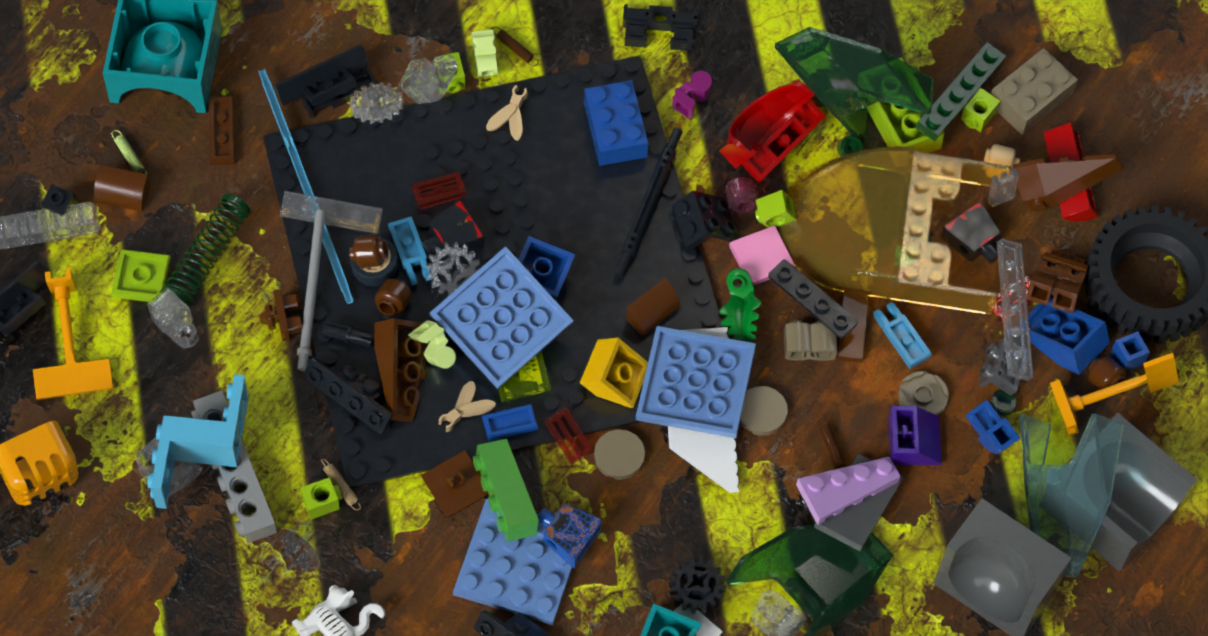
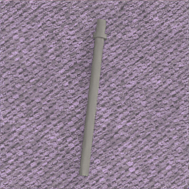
M316 210L301 341L300 348L297 349V355L299 356L297 369L300 371H305L309 357L312 356L310 343L326 213L323 210Z

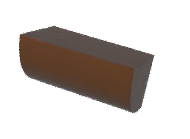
M99 165L94 186V202L142 212L150 189L148 174Z
M666 278L662 279L627 306L626 320L642 337L680 309V299L670 282Z

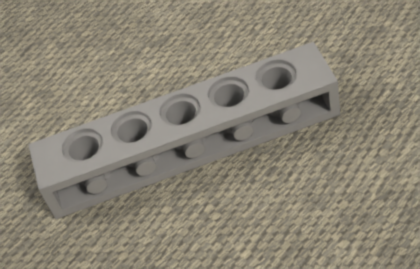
M219 391L194 400L195 410L191 411L194 419L223 421L224 407H228L223 392ZM241 441L237 469L230 471L226 469L228 466H211L213 470L217 468L221 476L217 477V481L221 491H227L229 499H226V504L230 514L235 513L238 521L234 522L239 537L244 536L248 544L275 534L277 531L244 444ZM243 486L247 488L242 493L235 492L238 487ZM247 509L256 510L252 515L243 514Z

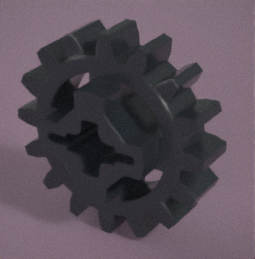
M690 557L689 564L687 565L681 561L679 563L680 570L674 568L672 572L674 577L670 578L669 585L673 586L670 588V595H676L674 603L682 602L683 611L691 607L692 614H695L699 608L705 614L707 606L714 610L716 608L715 601L722 602L723 595L721 593H725L726 586L723 585L726 579L725 576H718L721 572L720 566L713 569V561L710 560L705 564L703 563V557H700L698 562H694V559ZM682 578H684V582L686 584L681 589L680 581ZM712 582H714L715 584V590L713 593H711V589L709 588Z

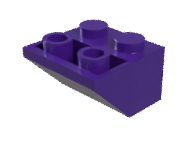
M891 406L888 415L889 455L893 464L941 465L939 416L918 406Z

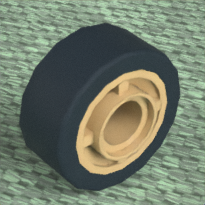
M385 239L388 245L389 256L381 266L362 269L350 258L353 275L359 282L368 286H380L385 280L393 279L397 273L399 263L396 248L389 240Z

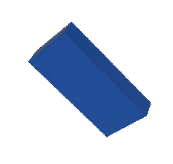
M532 404L482 415L488 442L538 430Z

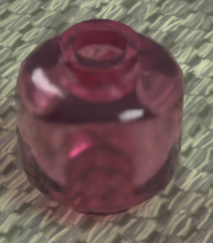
M736 177L725 186L724 192L728 206L732 211L748 213L756 207V199H759L752 179Z

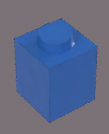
M1137 331L1116 340L1110 353L1113 359L1128 372L1143 366L1150 352Z

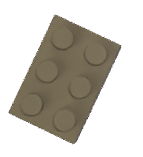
M1043 48L994 87L991 95L1000 100L997 112L1023 135L1073 95L1078 79Z

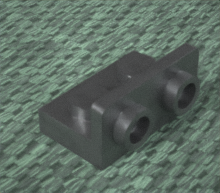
M1003 338L996 343L990 344L986 349V359L979 372L981 376L978 385L983 388L987 384L992 383L1011 396L1017 392L1027 353L1006 338Z

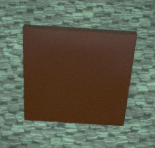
M465 450L421 475V478L447 519L489 495L488 491H483L481 475L479 471L475 470L474 463Z

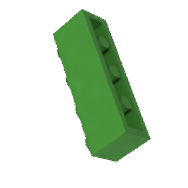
M507 439L477 445L476 456H473L474 467L476 471L481 473L483 491H488L489 506L492 512H496L499 532L504 533L507 542L536 536L539 520Z

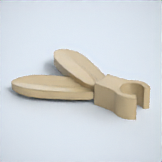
M517 85L513 87L510 104L503 107L489 119L486 125L487 131L497 130L509 120L511 136L516 141L521 139L523 124L520 107L528 97L526 88L522 95H516L519 91Z
M470 381L463 386L455 408L449 413L440 416L439 425L443 421H449L451 424L446 425V432H450L454 425L461 420V417L488 413L495 408L496 403L487 399L472 402L476 388L475 383Z

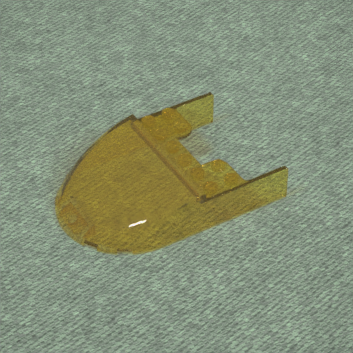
M881 147L849 153L810 169L793 183L787 194L793 198L797 220L780 226L779 235L795 267L800 272L803 271L813 278L815 283L826 288L844 292V289L868 291L869 296L992 314L997 293L951 286L948 283L951 252L943 244L928 242L933 200L945 202L954 200L958 196L960 182L1005 189L1012 167L1009 165L916 152L915 147Z

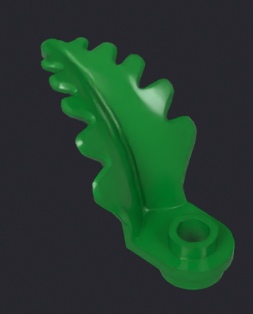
M736 268L729 272L726 279L731 299L719 310L721 315H727L721 321V325L731 326L726 332L728 337L734 335L732 338L734 340L752 343L751 341L756 339L752 331H757V326L751 322L759 319V314L753 310L760 307L761 301L755 297L756 291L749 272L743 268ZM735 279H740L742 284L736 283Z

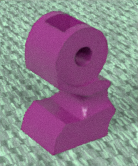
M705 71L695 72L691 76V83L684 82L683 86L675 89L672 108L689 120H692L695 107L694 101L704 102L710 95L711 76Z

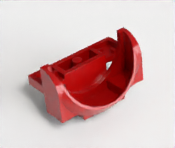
M793 80L789 84L765 93L748 105L736 117L730 127L727 143L719 152L735 169L742 164L760 182L826 117L811 101V98L816 93L798 80Z

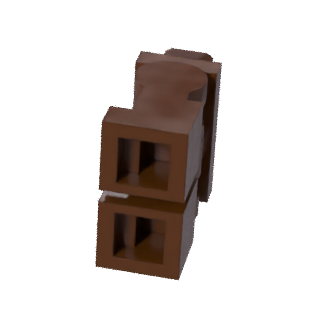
M1053 250L1051 253L1045 252L1035 275L1033 274L1030 280L1026 299L1048 306L1053 295L1051 307L1073 314L1085 282L1089 266L1086 265L1087 261L1078 257L1073 260L1066 259L1062 252Z

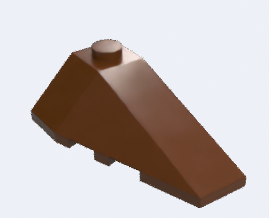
M396 318L375 322L374 348L387 410L393 415L391 420L410 423L413 422L420 398V383L422 379H425L427 373L424 370L427 362L424 352L429 342L416 341L408 336V334L423 323Z

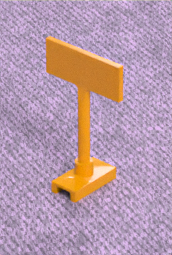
M65 269L66 277L53 278L50 271L45 272L48 288L52 295L55 294V300L59 304L66 364L33 369L37 400L113 389L110 359L76 362L68 299L71 298L70 292L77 291L71 269Z
M1173 353L1143 363L1145 375L1125 380L1081 397L1076 395L1069 398L1060 379L1051 382L1052 392L1069 436L1079 433L1074 412L1084 409L1083 406L1131 390L1145 383L1148 384L1150 393L1179 383Z

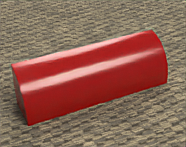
M1072 123L1043 132L1050 163L1060 162L1059 158L1068 157V160L1081 161L1084 157L1079 131ZM1092 187L1059 204L1062 218L1067 221L1080 222L1098 217Z

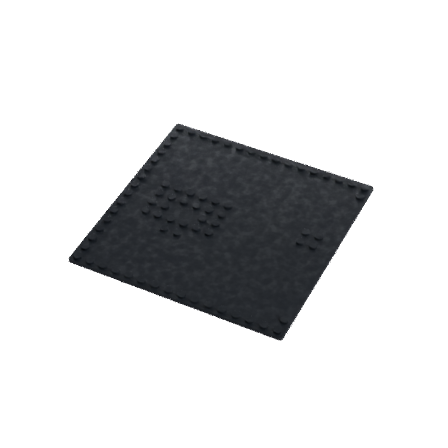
M639 56L289 130L317 205L319 204V210L326 212L324 223L353 298L352 303H346L322 242L311 338L316 358L332 370L348 362L383 388L374 348V337L373 340L362 337V339L372 342L370 348L351 342L345 344L343 340L323 335V327L326 321L346 326L352 324L353 328L374 332V335L375 322L392 318L419 323L429 320L437 323L430 316V312L505 246L519 259L527 238L530 236L575 254L557 299H554L574 322L539 353L547 384L545 389L509 398L503 397L501 387L497 389L452 339H448L445 346L454 350L456 355L455 362L451 367L443 369L432 365L427 360L424 369L427 373L425 379H422L420 383V398L413 422L390 420L385 432L379 434L325 394L346 483L350 488L426 472L464 450L473 461V456H476L477 445L489 443L482 415L532 404L538 430L498 439H507L512 452L642 422L636 420L642 387L634 407L629 408L595 396L580 384L595 344L599 339L619 338L647 362L649 361L656 327L642 337L626 320L627 306L664 278L675 289L681 306L680 309L658 326L677 330L724 327L721 325V316L699 245L693 249L686 248L672 207L674 203L684 197L674 163L671 165V169L664 181L635 257L630 260L623 278H617L614 275L622 256L620 251L627 239L628 232H630L655 171V166L662 154V149L668 144L645 68ZM632 80L648 141L647 158L599 166L584 106V89ZM515 85H517L519 90L516 95H522L525 88L528 92V97L520 107L523 134L518 141L514 140L511 136L509 120L497 130L487 131L486 129L489 119L503 107L510 104L513 94L512 89ZM281 132L265 135L264 144L305 307L314 218L308 203H306V197ZM461 200L484 236V248L450 260H446L440 250L429 255L426 254L432 280L426 281L422 274L421 265L412 267L417 278V284L413 286L409 282L406 269H403L397 253L399 265L397 273L393 278L403 280L410 288L412 297L403 313L393 316L381 313L375 303V295L380 286L365 285L359 282L353 275L349 249L353 246L355 238L377 234L389 240L395 247L388 229V223L412 217L419 238L423 241L431 237L429 233L430 221ZM376 217L378 219L377 223L375 224V229L376 225L378 224L376 231H369L362 228H354L345 225H340L341 223L354 224L357 226H366L374 228ZM470 381L475 383L476 388L472 402L487 399L496 403L495 408L488 413L461 417V420L454 425L450 432H446V425L451 424L449 421H443L439 425L440 416L449 413L455 408L463 386ZM521 382L523 391L535 388L533 383ZM384 396L383 399L378 401L377 403H379L381 406L387 409L386 400Z

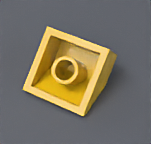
M619 338L599 339L595 344L580 384L597 397L633 408L644 382L648 362Z

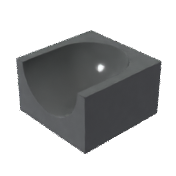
M1117 413L1050 481L1041 505L1120 572L1186 503L1197 479Z
M981 498L947 545L933 584L1010 636H1026L1054 597L1071 557Z

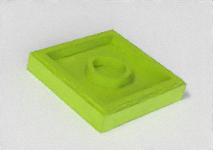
M121 249L111 293L112 298L162 304L163 298L160 296V291L167 281L171 256Z

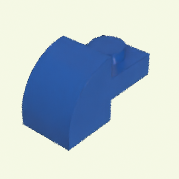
M988 400L965 415L979 434L978 440L987 450L994 454L1001 453L1020 439L1007 419H1001Z

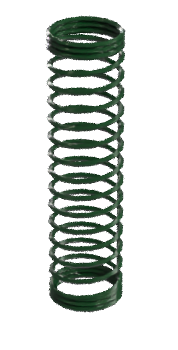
M230 193L223 195L221 202L218 203V208L213 210L214 214H211L209 216L210 220L205 222L206 227L201 228V233H198L197 239L193 241V246H190L189 252L184 254L185 258L180 260L181 265L176 266V271H173L172 277L168 278V284L162 287L160 296L171 306L180 310L188 309L190 301L193 300L191 294H197L196 288L202 287L199 281H206L204 275H210L209 269L214 268L212 262H218L217 256L223 255L221 250L227 249L225 244L231 243L229 237H235L233 231H239L238 225H242V219H246L250 214L251 209L249 205L240 197ZM216 210H219L222 215L216 214ZM222 210L227 211L236 216L241 221V223L235 222L229 217H227L222 212ZM213 216H215V218H216L218 221L212 220L211 218H212ZM217 216L230 221L237 229L227 226ZM211 222L213 227H209L207 224ZM214 223L227 228L233 235L224 233ZM206 228L210 234L203 233V230ZM209 229H212V230H215V231L221 233V234H222L223 236H225L229 241L226 242V241H224V240L218 238V237H217L216 235H214ZM203 235L206 240L199 239V236ZM205 235L218 240L225 248L215 245ZM198 241L201 246L195 245V242ZM202 242H205L213 246L220 252V254L212 252L207 247H205L202 244ZM194 247L198 253L191 252V248ZM197 248L210 253L216 261L203 255ZM190 254L193 259L187 258L186 255ZM193 254L200 256L206 261H208L212 265V267H209L200 262L198 259H196V257ZM183 260H186L190 266L182 264ZM189 261L195 262L198 265L202 266L208 273L200 271L199 269L194 267ZM182 266L185 272L178 271V268ZM185 267L194 270L204 279H199L192 275ZM178 273L182 279L174 277V274ZM180 273L194 279L200 286L192 284L191 282L186 280ZM173 279L177 285L170 284V280ZM177 280L186 283L191 288H193L195 292L189 291L188 289L184 288L181 284H179ZM176 288H179L185 293H187L191 297V299H189L185 294H183ZM169 293L177 297L183 303L175 300L173 297L169 295Z

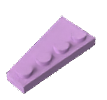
M890 457L798 478L796 486L817 525L825 522L827 517L842 513L844 508L852 504L855 506L862 502L865 497L869 495L874 496L899 482L900 475Z

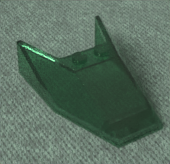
M808 27L775 43V49L821 103L853 136L858 137L862 143L865 142L866 107L882 101L927 115L931 113L934 79L880 48L812 27Z
M815 524L792 527L742 556L725 582L728 585L768 579L777 581L812 621L804 636H824L861 607L893 557V554L873 533L870 534L861 551H858L814 528Z

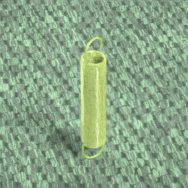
M120 132L121 135L114 138L116 145L132 170L138 173L143 172L145 168L124 135Z

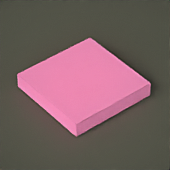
M775 225L729 243V247L739 267L749 272L753 285L770 280L768 278L769 272L783 259H786L795 267Z

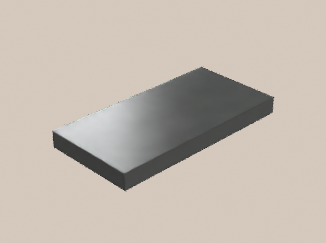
M858 454L852 465L872 460ZM900 475L899 482L874 496L869 495L865 497L862 502L855 506L852 504L844 508L842 513L827 517L825 522L819 525L815 522L814 528L861 551L904 477Z

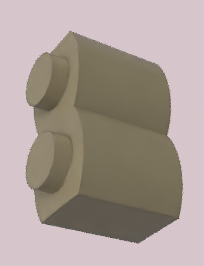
M801 320L791 321L785 325L784 329L785 359L794 361L809 359L817 361L835 360L837 355V337L820 321L815 322V324L804 323Z

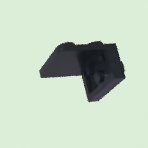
M693 190L672 205L686 248L693 249L709 237L729 242L738 239L736 226L729 212V205L722 197Z

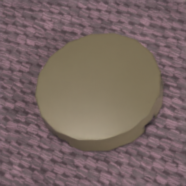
M918 371L909 374L903 379L898 390L900 406H918L937 416L942 414L947 406L949 392L945 382L939 376L929 374L926 371Z
M756 386L748 389L740 420L741 426L758 436L777 432L785 423L788 414L787 403L783 395L776 389L767 386Z
M617 429L608 431L599 438L595 445L594 460L596 467L602 474L607 477L610 476L614 477V479L623 480L631 478L642 468L645 449L637 435L627 430Z

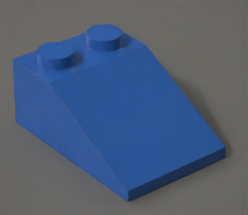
M1052 298L1048 306L1039 303L1015 327L1016 331L1056 364L1079 375L1110 343L1106 323L1077 309L1072 314L1051 307Z

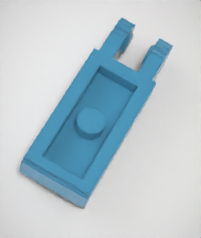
M412 217L388 223L392 240L402 267L406 269L411 286L417 284V278L412 267L421 265L425 280H432L427 264V256Z
M893 302L886 305L893 321L889 322L880 309L873 312L876 322L883 328V332L909 369L931 358L932 354L907 317L902 315Z

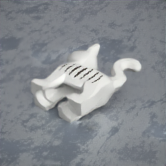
M333 585L329 588L327 600L315 606L303 621L295 619L292 625L300 636H310L318 630L324 636H360L369 628L370 614L375 613L379 617L384 618L385 609L377 603H369L359 613V624L351 626L338 612L357 603L356 598H352L354 592L353 590L348 592L345 588Z

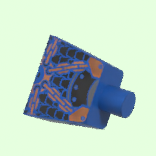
M563 505L556 515L545 508L538 515V523L546 527L543 533L544 543L574 569L602 530L601 519L568 505Z

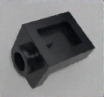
M51 184L41 205L43 208L63 216L67 209L76 212L79 202L74 193Z

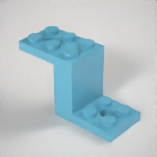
M234 374L233 383L228 384L227 399H230L229 407H224L223 421L163 416V422L158 424L156 439L159 440L158 449L154 448L152 453V464H155L154 472H150L148 476V488H151L150 496L154 498L156 508L167 509L175 461L237 467L249 399L245 375Z

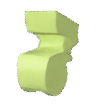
M493 30L471 32V43L474 50L478 77L498 75Z
M427 320L408 334V336L416 341L429 342L424 356L432 365L444 369L454 364L456 359L455 352L452 348L445 346L448 339L445 337L444 328L439 327L437 323Z

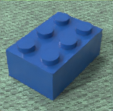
M633 81L585 88L584 106L599 166L647 158L648 141Z

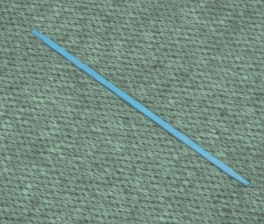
M265 68L262 71L258 70L268 101L315 220V212L319 210L316 199ZM324 223L322 242L341 292H343L346 303L350 304L353 302V298Z

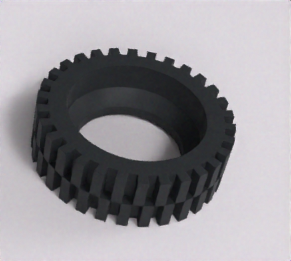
M1145 206L1138 207L1135 215L1132 209L1126 210L1123 217L1118 214L1113 217L1111 223L1108 221L1104 225L1102 231H1099L1089 253L1086 265L1089 266L1084 284H1087L1085 288L1086 296L1092 295L1089 301L1091 307L1094 308L1099 305L1096 315L1100 319L1106 315L1108 317L1106 325L1109 328L1117 324L1119 327L1116 333L1122 336L1125 330L1131 332V334L1138 331L1140 335L1144 336V343L1149 344L1153 337H1156L1157 344H1164L1167 336H1169L1170 342L1177 341L1180 334L1183 338L1190 336L1192 329L1196 332L1202 323L1208 320V238L1205 237L1208 229L1204 225L1197 229L1195 226L1198 220L1191 217L1189 222L1183 220L1186 214L1179 211L1177 217L1171 215L1172 208L1165 207L1164 212L1159 213V206H1151L1150 211L1147 213ZM1142 249H1154L1172 256L1179 262L1186 273L1188 280L1186 297L1178 306L1162 309L1148 307L1132 300L1116 283L1115 272L1119 262L1126 255Z

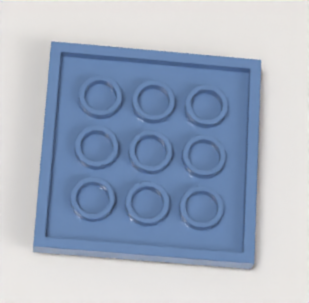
M506 246L430 312V316L440 327L444 328V331L497 389L574 322Z
M656 326L637 408L636 420L737 438L756 343Z
M486 499L455 584L453 595L513 614L520 612L527 618L553 625L573 567L544 543L543 533L546 527L538 523L536 536L507 542L504 533H500L498 530L496 512L491 511L489 500Z

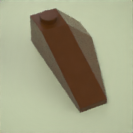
M1116 154L1084 156L1081 161L1068 160V157L1059 158L1060 162L1045 163L1044 159H1035L1012 165L1022 201L1031 211L1037 212L1054 207L1124 169L1123 163Z

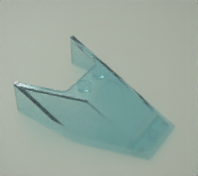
M1020 414L1024 484L1030 530L1071 557L1063 577H1078L1111 502L1124 424L1098 414H1092L1072 461L1067 465H1044L1051 424Z

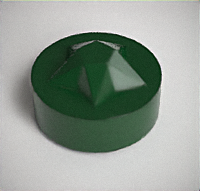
M846 136L839 141L837 151L842 159L852 161L861 156L863 144L856 136Z

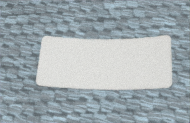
M681 603L674 610L678 614L702 623L696 636H720L722 630L707 619L698 609L695 614H692L691 607L683 611V603Z

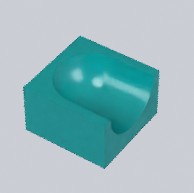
M118 0L103 69L109 102L119 104L121 95L129 90L153 88L177 94L189 101L194 106L196 112L206 113L222 34L217 0Z

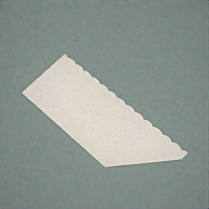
M728 327L683 330L728 338L726 334ZM668 426L669 449L729 493L739 492L737 487L739 479L736 475L738 467L735 463L737 454L734 451L736 442L734 438Z

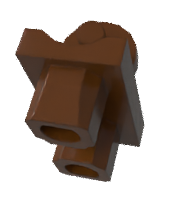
M281 289L273 290L276 310H273L272 305H266L265 312L259 315V320L261 324L268 325L269 330H275V323L279 322L282 342L289 341V334L302 331L300 315L290 317L285 315V312L298 310L296 294L282 295Z

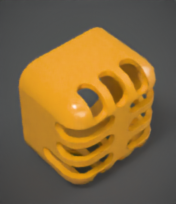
M57 421L44 423L0 444V474L12 498L19 505H32L31 499L34 496L39 495L42 500L46 498L45 492L53 488L54 492L57 493L60 491L62 483L67 481L68 485L72 486L78 479L79 472L75 454ZM18 457H24V459L16 462ZM25 479H29L32 482L34 489L28 490Z

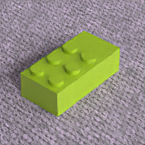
M902 57L858 73L856 90L897 165L942 148L944 131L936 141H933L915 128L918 121L930 107Z

